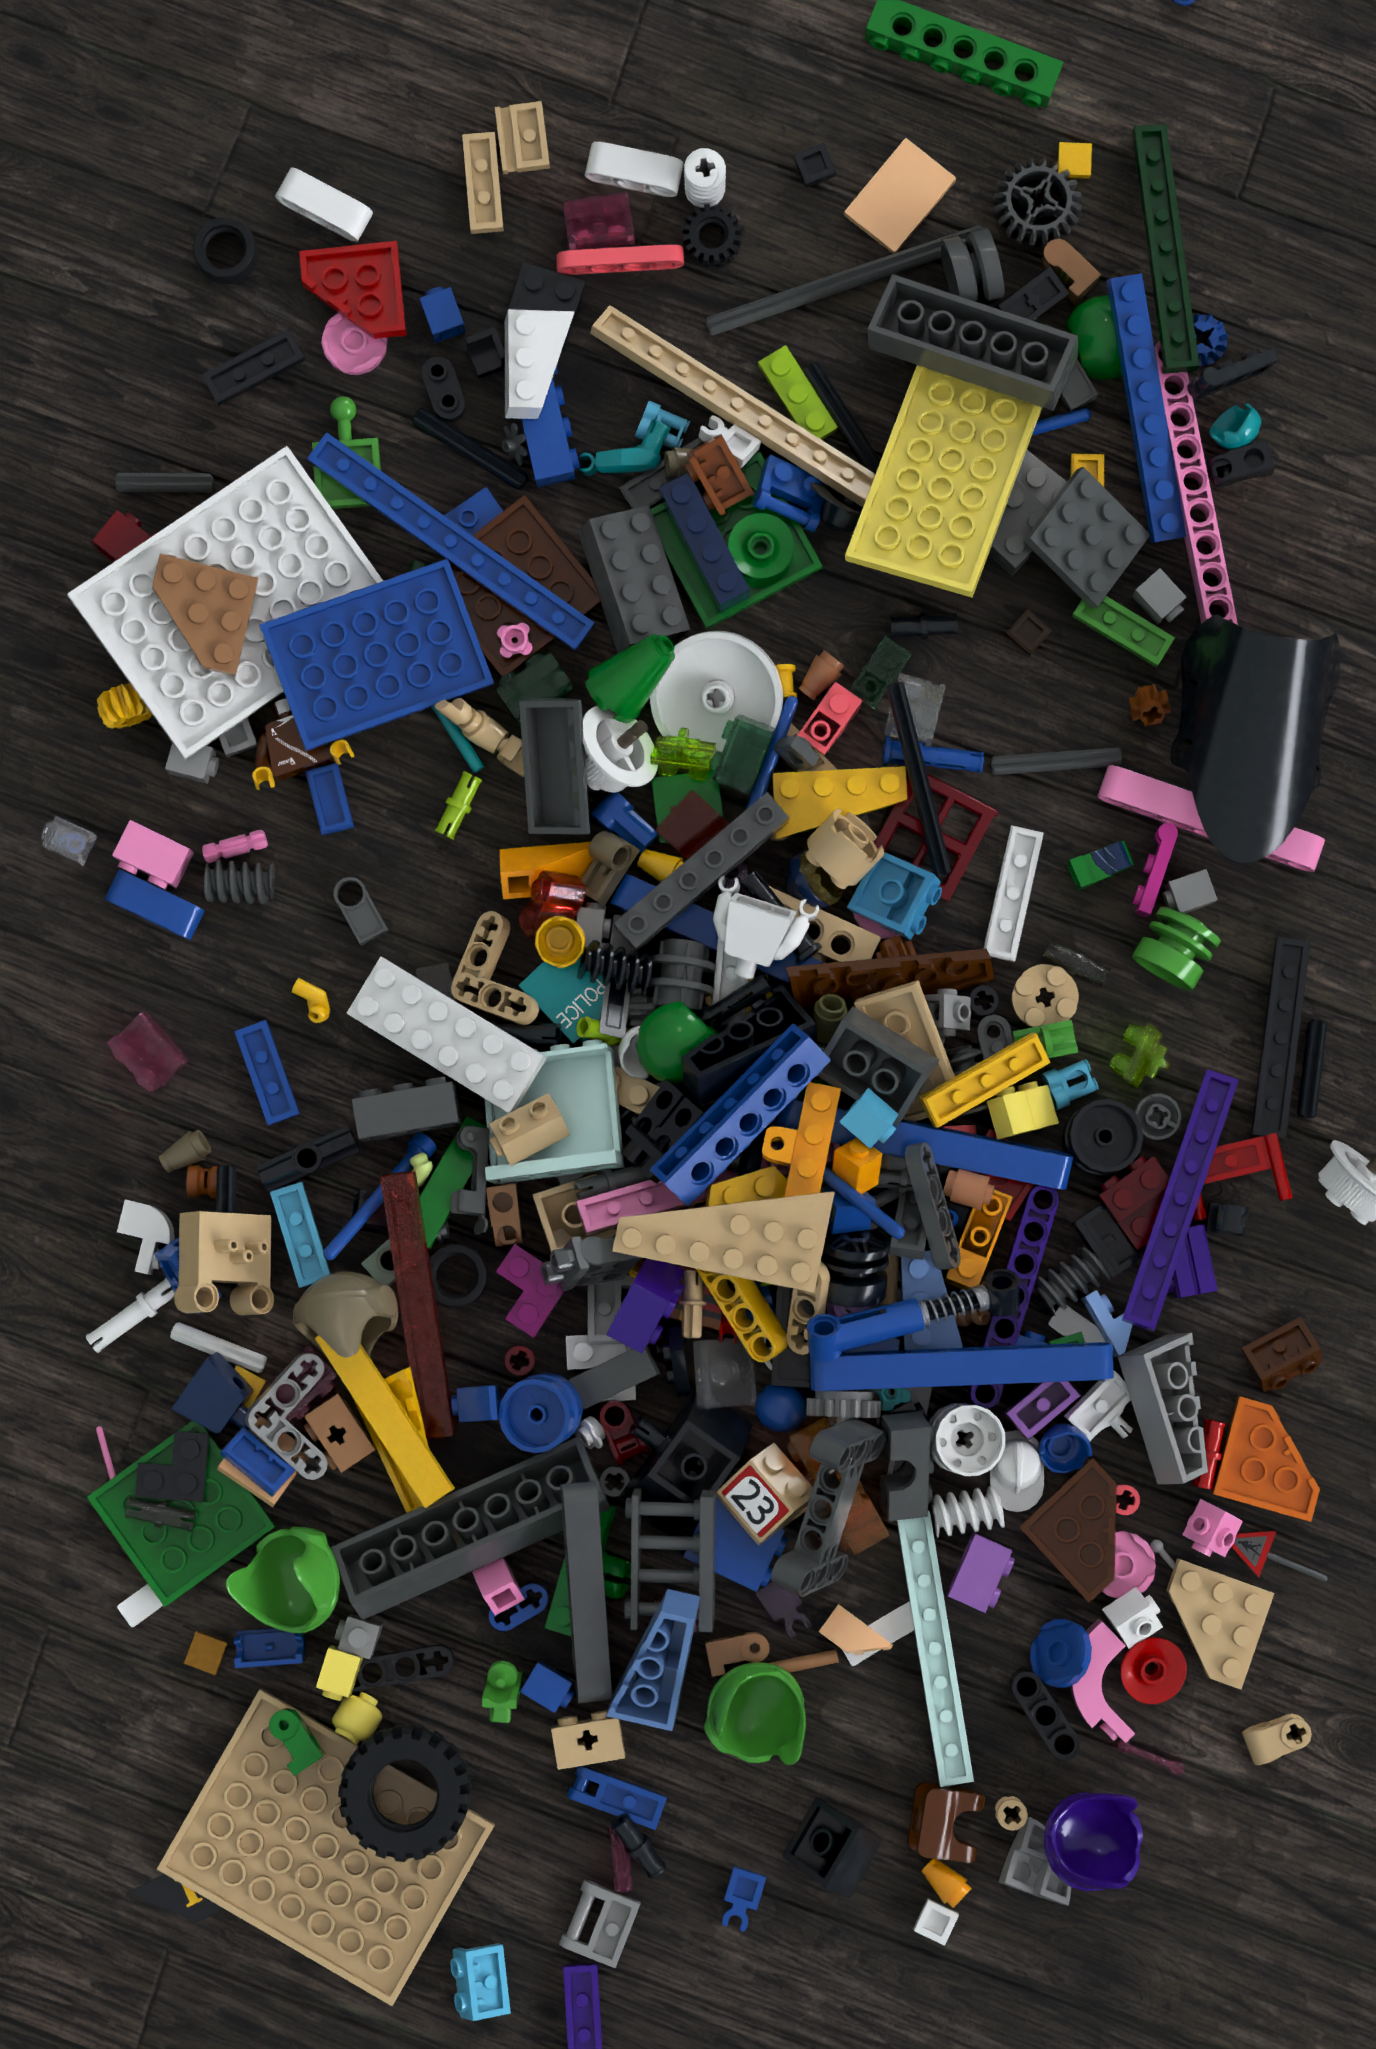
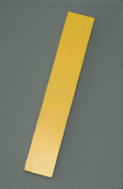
M317 1336L315 1340L424 1508H428L455 1489L363 1346L360 1344L356 1354L345 1358L338 1355L322 1337Z

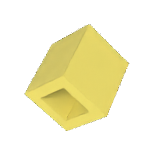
M331 1645L327 1650L316 1688L323 1690V1696L341 1701L343 1696L348 1698L352 1695L363 1657L338 1650V1647Z

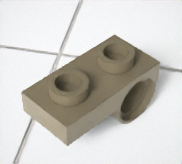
M602 831L592 839L589 847V853L594 860L576 886V889L605 906L640 850L612 832Z

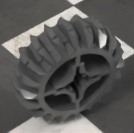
M1031 158L1027 161V169L1018 162L1015 164V173L1007 170L1004 174L1006 181L998 182L997 189L1000 192L995 193L993 201L998 204L994 207V214L1001 216L998 219L999 227L1009 225L1005 235L1010 237L1017 233V244H1021L1024 238L1030 239L1028 243L1030 248L1034 247L1036 240H1040L1041 246L1045 248L1049 237L1051 240L1061 239L1060 233L1068 236L1071 232L1069 225L1075 226L1077 224L1078 217L1075 214L1080 213L1082 205L1077 203L1081 199L1082 194L1079 191H1073L1077 187V181H1066L1070 172L1066 169L1058 173V162L1053 163L1052 168L1046 167L1047 161L1045 158L1041 159L1039 166H1035ZM1027 182H1041L1040 185L1035 188H1029L1026 186H1023V188L1019 187ZM1051 186L1060 194L1064 208L1058 206V202L1050 196ZM1043 192L1040 208L1036 207L1034 213L1031 214L1033 202H1035V199H1039ZM1011 198L1018 201L1017 205L1024 209L1026 213L1024 220L1014 211ZM1041 218L1048 220L1056 219L1054 222L1046 225H1033Z

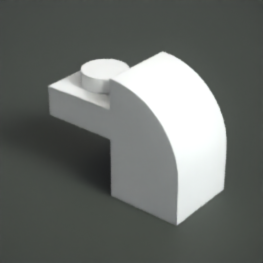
M130 1200L124 1201L117 1232L143 1238L135 1271L153 1275L154 1269L159 1270L160 1264L154 1255L160 1250V1244H169L175 1240L173 1225L167 1215L154 1206Z

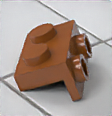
M722 434L687 452L690 462L685 466L694 483L698 480L702 482L706 491L701 493L710 511L716 508L719 515L722 516L726 513L725 509L754 494Z

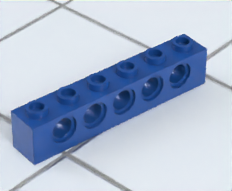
M792 1023L652 1166L650 1171L688 1207L695 1199L701 1196L703 1191L726 1170L727 1166L751 1144L763 1129L774 1121L775 1117L798 1096L806 1085L821 1073L823 1068L831 1061L830 1058L806 1033Z

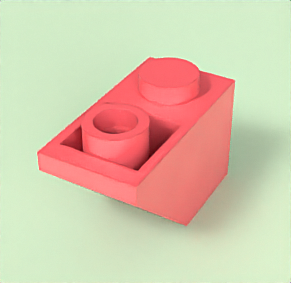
M835 682L797 736L805 738L814 749L825 755L861 708L863 700Z

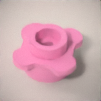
M519 623L518 625L508 627L503 625L498 629L497 635L501 638L502 642L500 653L503 657L510 658L513 654L522 653L523 655H528L531 653L533 647L528 640L530 628L526 623ZM516 637L518 642L513 643L512 638Z

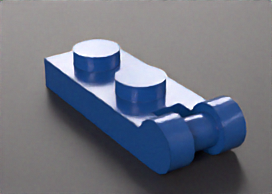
M586 1765L576 1768L574 1774L577 1775L574 1786L569 1787L568 1798L615 1816L628 1813L633 1822L656 1830L667 1799L666 1795L597 1771ZM590 1781L599 1784L596 1795L586 1792Z

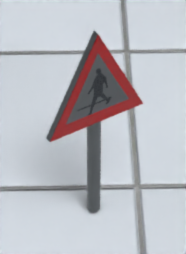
M1277 1531L1236 1534L1235 1542L1231 1548L1258 1578L1266 1558L1323 1582L1328 1580V1577L1322 1573L1269 1552Z

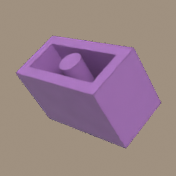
M1068 1381L1040 1382V1384L1037 1383L1003 1413L1022 1436L1029 1440L1079 1398L1080 1395Z
M973 1532L946 1595L986 1613L988 1606L994 1608L1001 1593V1589L997 1588L1001 1576L1007 1577L1014 1564L1015 1559L1010 1557L1012 1550Z

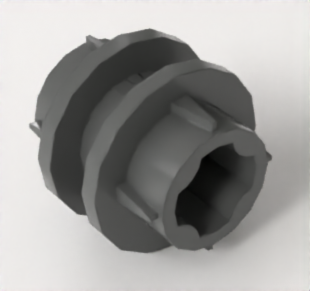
M665 939L660 941L658 955L651 956L652 966L660 968L659 978H650L647 987L654 990L652 1003L656 1004L657 1008L681 1001L694 1013L702 1011L703 998L712 996L713 988L702 983L703 974L715 973V964L708 961L710 948H706V945L703 943L684 939Z

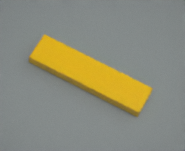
M1032 1032L920 1096L919 1099L933 1127L938 1128L1051 1062L1037 1033Z

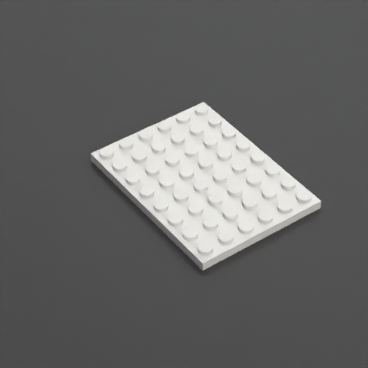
M286 446L69 592L67 596L186 760L283 693L259 624L374 585L383 580L291 450ZM160 554L258 578L236 677L206 670L201 667L187 641L184 640L172 621L170 614L155 594L152 585Z

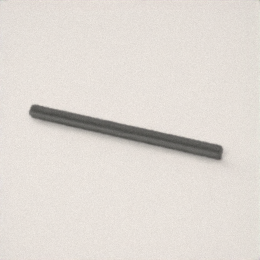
M977 225L706 318V326L709 333L714 336L940 259L941 239L958 235L967 246L968 233L982 228V226Z

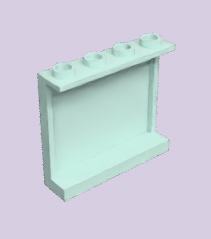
M587 1040L582 1042L583 1046L570 1048L568 1044L551 1046L550 1051L539 1052L546 1056L547 1059L517 1109L549 1093L564 1119L570 1136L512 1166L509 1165L504 1154L499 1157L496 1155L489 1141L490 1166L485 1167L486 1181L498 1185L624 1168V1156L621 1153L623 1146L613 1048L603 1043L602 1040ZM485 1099L487 1128L490 1129V1139L494 1135L489 1123L508 1113Z

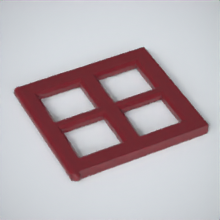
M927 773L931 791L946 798L937 814L940 827L953 802L979 815L965 844L942 832L946 850L958 856L944 884L940 883L939 885L942 888L940 899L949 902L993 817L998 816L999 812L997 809ZM910 779L907 781V801L895 804L874 843L877 849L882 845L884 852L899 825L924 838L920 820L905 813L914 797ZM925 839L911 863L917 867H920L928 852Z

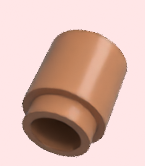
M958 1169V1172L949 1170L943 1192L944 1196L950 1197L952 1202L981 1210L983 1204L990 1205L995 1186L989 1184L990 1177L963 1169Z

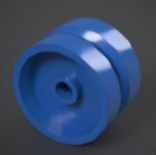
M544 1372L531 1375L509 1388L500 1402L498 1417L501 1430L510 1443L520 1450L539 1453L553 1449L574 1435L581 1424L583 1406L580 1394L570 1381L561 1375Z

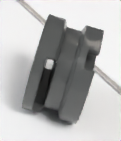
M1161 1093L1150 1094L1139 1100L1133 1109L1142 1125L1144 1139L1161 1141L1172 1136L1179 1128L1181 1110L1177 1102L1170 1096Z

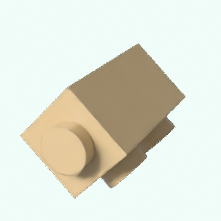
M549 1093L489 1123L494 1135L489 1141L496 1155L499 1157L504 1154L510 1166L570 1136L564 1119Z

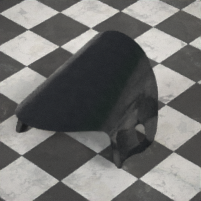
M1213 615L1195 629L1183 650L1181 658L1182 703L1178 734L1172 743L1170 760L1173 765L1185 769L1189 774L1198 815L1211 843L1232 861L1252 863L1270 855L1285 841L1301 817L1312 791L1320 784L1321 764L1319 749L1328 706L1339 681L1340 646L1337 633L1318 640L1280 637L1245 629L1222 618L1220 615ZM1186 672L1194 675L1197 686L1190 684ZM1189 739L1193 741L1187 750L1181 751L1177 749L1184 740Z

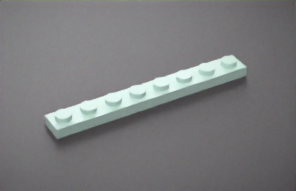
M928 1510V1517L897 1520L939 1785L944 1787L974 1782L931 1515Z

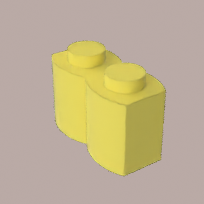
M1037 1081L1017 1086L1019 1092H1015V1088L1012 1086L997 1093L996 1098L987 1100L997 1140L1059 1124L1048 1085L1038 1087Z

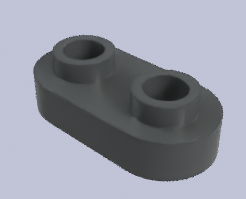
M989 1015L979 1022L976 1035L979 1047L983 1051L981 1054L982 1060L1014 1043L1010 1025L1002 1016ZM994 1026L999 1030L997 1038H990L987 1035L988 1027Z

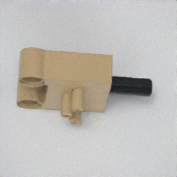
M220 1165L217 1167L216 1212L196 1211L180 1213L179 1287L175 1291L174 1300L177 1309L186 1314L211 1312L216 1308L219 1301V1293L212 1282L238 1283V1286L233 1289L230 1295L231 1308L238 1315L266 1314L272 1309L274 1304V1294L270 1289L271 1215L235 1213L236 1168L232 1165Z

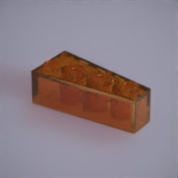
M824 1416L787 1435L791 1442L785 1445L794 1462L796 1463L801 1460L807 1472L802 1475L812 1487L814 1486L820 1463L809 1457V1450L815 1436L821 1430L830 1427ZM836 1471L837 1478L841 1482V1476L839 1472ZM860 1480L840 1540L843 1550L851 1549L854 1555L890 1536L869 1496L864 1491ZM827 1502V1503H826V1504H827V1508H828V1510L831 1512V1511H832V1510H831V1506H830V1504Z

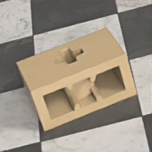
M608 1710L591 1713L592 1719L578 1721L577 1715L557 1719L558 1724L552 1725L551 1732L558 1770L624 1759L626 1753L620 1719L606 1716ZM585 1730H589L592 1736L597 1735V1738L593 1740L592 1746H587L585 1741H579V1738L583 1737Z

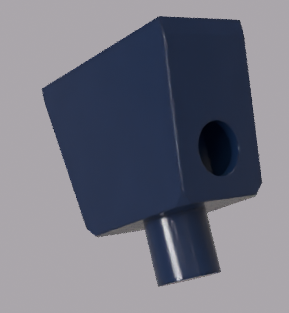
M215 1352L203 1362L172 1409L214 1433L220 1434L232 1422L242 1429L244 1427L249 1431L250 1429L245 1420L249 1409L244 1405L254 1391L220 1353Z

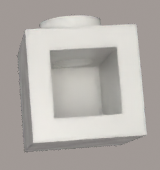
M1136 1587L1102 1609L1128 1649L1163 1628L1156 1616L1161 1612L1150 1595L1144 1598Z

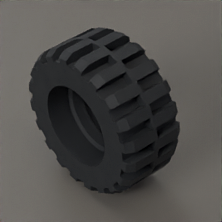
M406 1724L395 1725L393 1728H384L377 1731L373 1736L360 1744L350 1757L341 1775L342 1780L338 1790V1797L341 1798L339 1809L341 1817H345L348 1823L346 1828L351 1836L353 1834L357 1836L360 1840L359 1845L366 1850L369 1847L376 1851L375 1855L383 1859L389 1856L394 1857L395 1861L405 1862L408 1858L419 1860L432 1852L435 1854L458 1833L470 1806L472 1785L471 1777L468 1776V1766L465 1759H461L457 1752L459 1749L452 1742L448 1743L443 1738L444 1735L436 1730L434 1732L426 1730L425 1726L415 1725L410 1727L406 1726ZM411 1760L418 1762L431 1772L436 1781L437 1801L435 1807L426 1818L414 1824L403 1825L387 1819L378 1810L374 1801L373 1788L378 1774L384 1767L395 1761Z

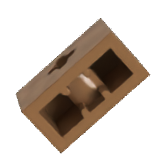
M341 1393L336 1394L304 1416L308 1422L304 1425L305 1430L314 1442L321 1441L326 1449L323 1454L332 1470L338 1468L341 1473L345 1472L377 1450L373 1440ZM333 1426L337 1429L344 1428L346 1430V1433L343 1435L344 1443L340 1440L332 1441L331 1436L334 1434Z

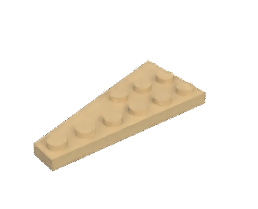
M835 1191L619 1217L612 1251L814 1293Z

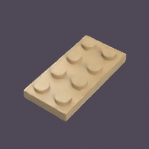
M919 980L856 999L854 1005L858 1010L939 1059V1062L903 1119L918 1121L929 1118L919 1097L952 1079L955 1075Z

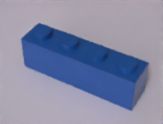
M557 366L555 368L554 374L558 373ZM553 377L539 418L521 419L537 488L574 480V469L580 468L576 448L569 450L567 437L572 436L569 418H562L559 406L565 405L561 385L554 386Z

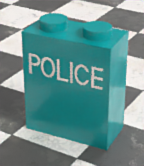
M581 957L575 964L565 968H557L543 962L518 985L525 994L536 999L539 1009L553 1024L559 1023L561 1025L560 1031L574 1046L578 1042L582 1043L591 1040L578 1036L576 1027L580 1018L585 1016L601 1021L605 989L602 976L599 975L594 983H590L589 972H586L581 980L577 979Z

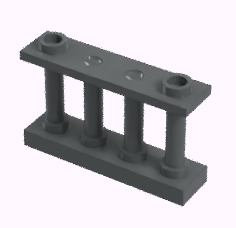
M635 1488L632 1498H626L625 1516L631 1519V1598L625 1599L624 1610L625 1619H631L630 1630H637L640 1624V1616H653L660 1604L641 1602V1582L693 1584V1587L699 1588V1596L701 1598L696 1621H699V1632H712L715 1624L716 1490H702L700 1500H694V1503L642 1502V1489ZM641 1515L694 1517V1520H700V1533H694V1537L641 1535ZM641 1549L693 1550L694 1554H699V1567H694L693 1570L641 1569Z

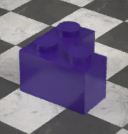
M646 1258L606 1335L641 1354L648 1342L655 1345L664 1328L658 1324L661 1317L666 1319L670 1317L685 1285L680 1283L685 1270L672 1263Z

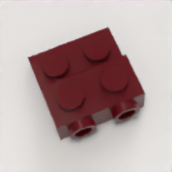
M1142 1155L1127 1166L1130 1171L1121 1179L1117 1175L1108 1179L1100 1185L1103 1192L1097 1195V1198L1104 1204L1110 1216L1135 1250L1140 1249L1149 1241L1170 1179L1154 1156L1146 1160Z

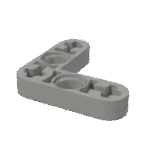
M302 1353L292 1360L249 1408L245 1420L248 1428L278 1456L291 1465L300 1476L315 1480L326 1472L327 1459L316 1446L285 1419L323 1375L324 1365L322 1360L315 1354ZM313 1360L312 1369L315 1373L312 1376L305 1374L299 1380L305 1384L300 1389L295 1381L288 1379V1376L292 1373L294 1377H298L303 1370L300 1365L301 1362L309 1363ZM282 1384H289L294 1391L293 1398L288 1403H280L276 1398V1390ZM269 1398L272 1404L281 1408L282 1411L277 1414L275 1410H272L267 1416L269 1424L256 1427L254 1424L257 1422V1418L254 1415L256 1412L265 1413L271 1407L265 1404V1401ZM284 1432H291L295 1436V1445L289 1451H282L278 1447V1438ZM303 1444L307 1448L302 1450V1452L307 1457L312 1459L315 1456L318 1457L316 1460L318 1469L316 1471L309 1469L305 1472L306 1463L300 1457H296L294 1462L291 1460V1457L300 1452Z

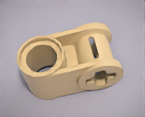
M1293 1713L1253 1725L1242 1731L1254 1765L1272 1762L1285 1754L1305 1747L1310 1742L1312 1735L1311 1728L1301 1716ZM1292 1724L1301 1728L1297 1731L1298 1737L1292 1738L1288 1734L1291 1732L1290 1726Z

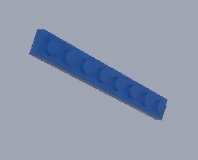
M1142 273L1111 278L1106 281L1150 542L1155 543L1186 537Z

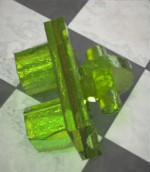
M681 727L678 736H657L654 751L650 756V764L658 765L657 768L660 775L672 776L677 773L678 768L689 769V776L692 779L705 780L716 752V743L689 738V729Z
M1148 1023L1146 1027L1129 1024L1123 1040L1136 1047L1134 1054L1131 1058L1117 1052L1110 1065L1114 1072L1122 1076L1129 1085L1136 1088L1139 1087L1144 1074L1154 1079L1159 1068L1168 1071L1171 1065L1163 1059L1168 1048L1159 1045L1163 1034L1157 1031V1027Z

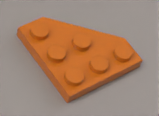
M1238 1396L1211 1494L1311 1522L1320 1488L1305 1466L1300 1453L1280 1422L1272 1405Z

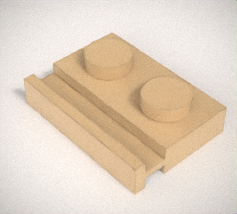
M542 101L514 104L504 108H500V106L495 107L503 175L515 171L519 173L549 169L550 162Z

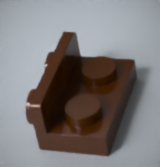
M1301 1317L1242 1347V1352L1258 1377L1260 1387L1264 1392L1284 1387L1291 1378L1301 1373L1305 1375L1313 1372L1323 1361L1321 1348Z

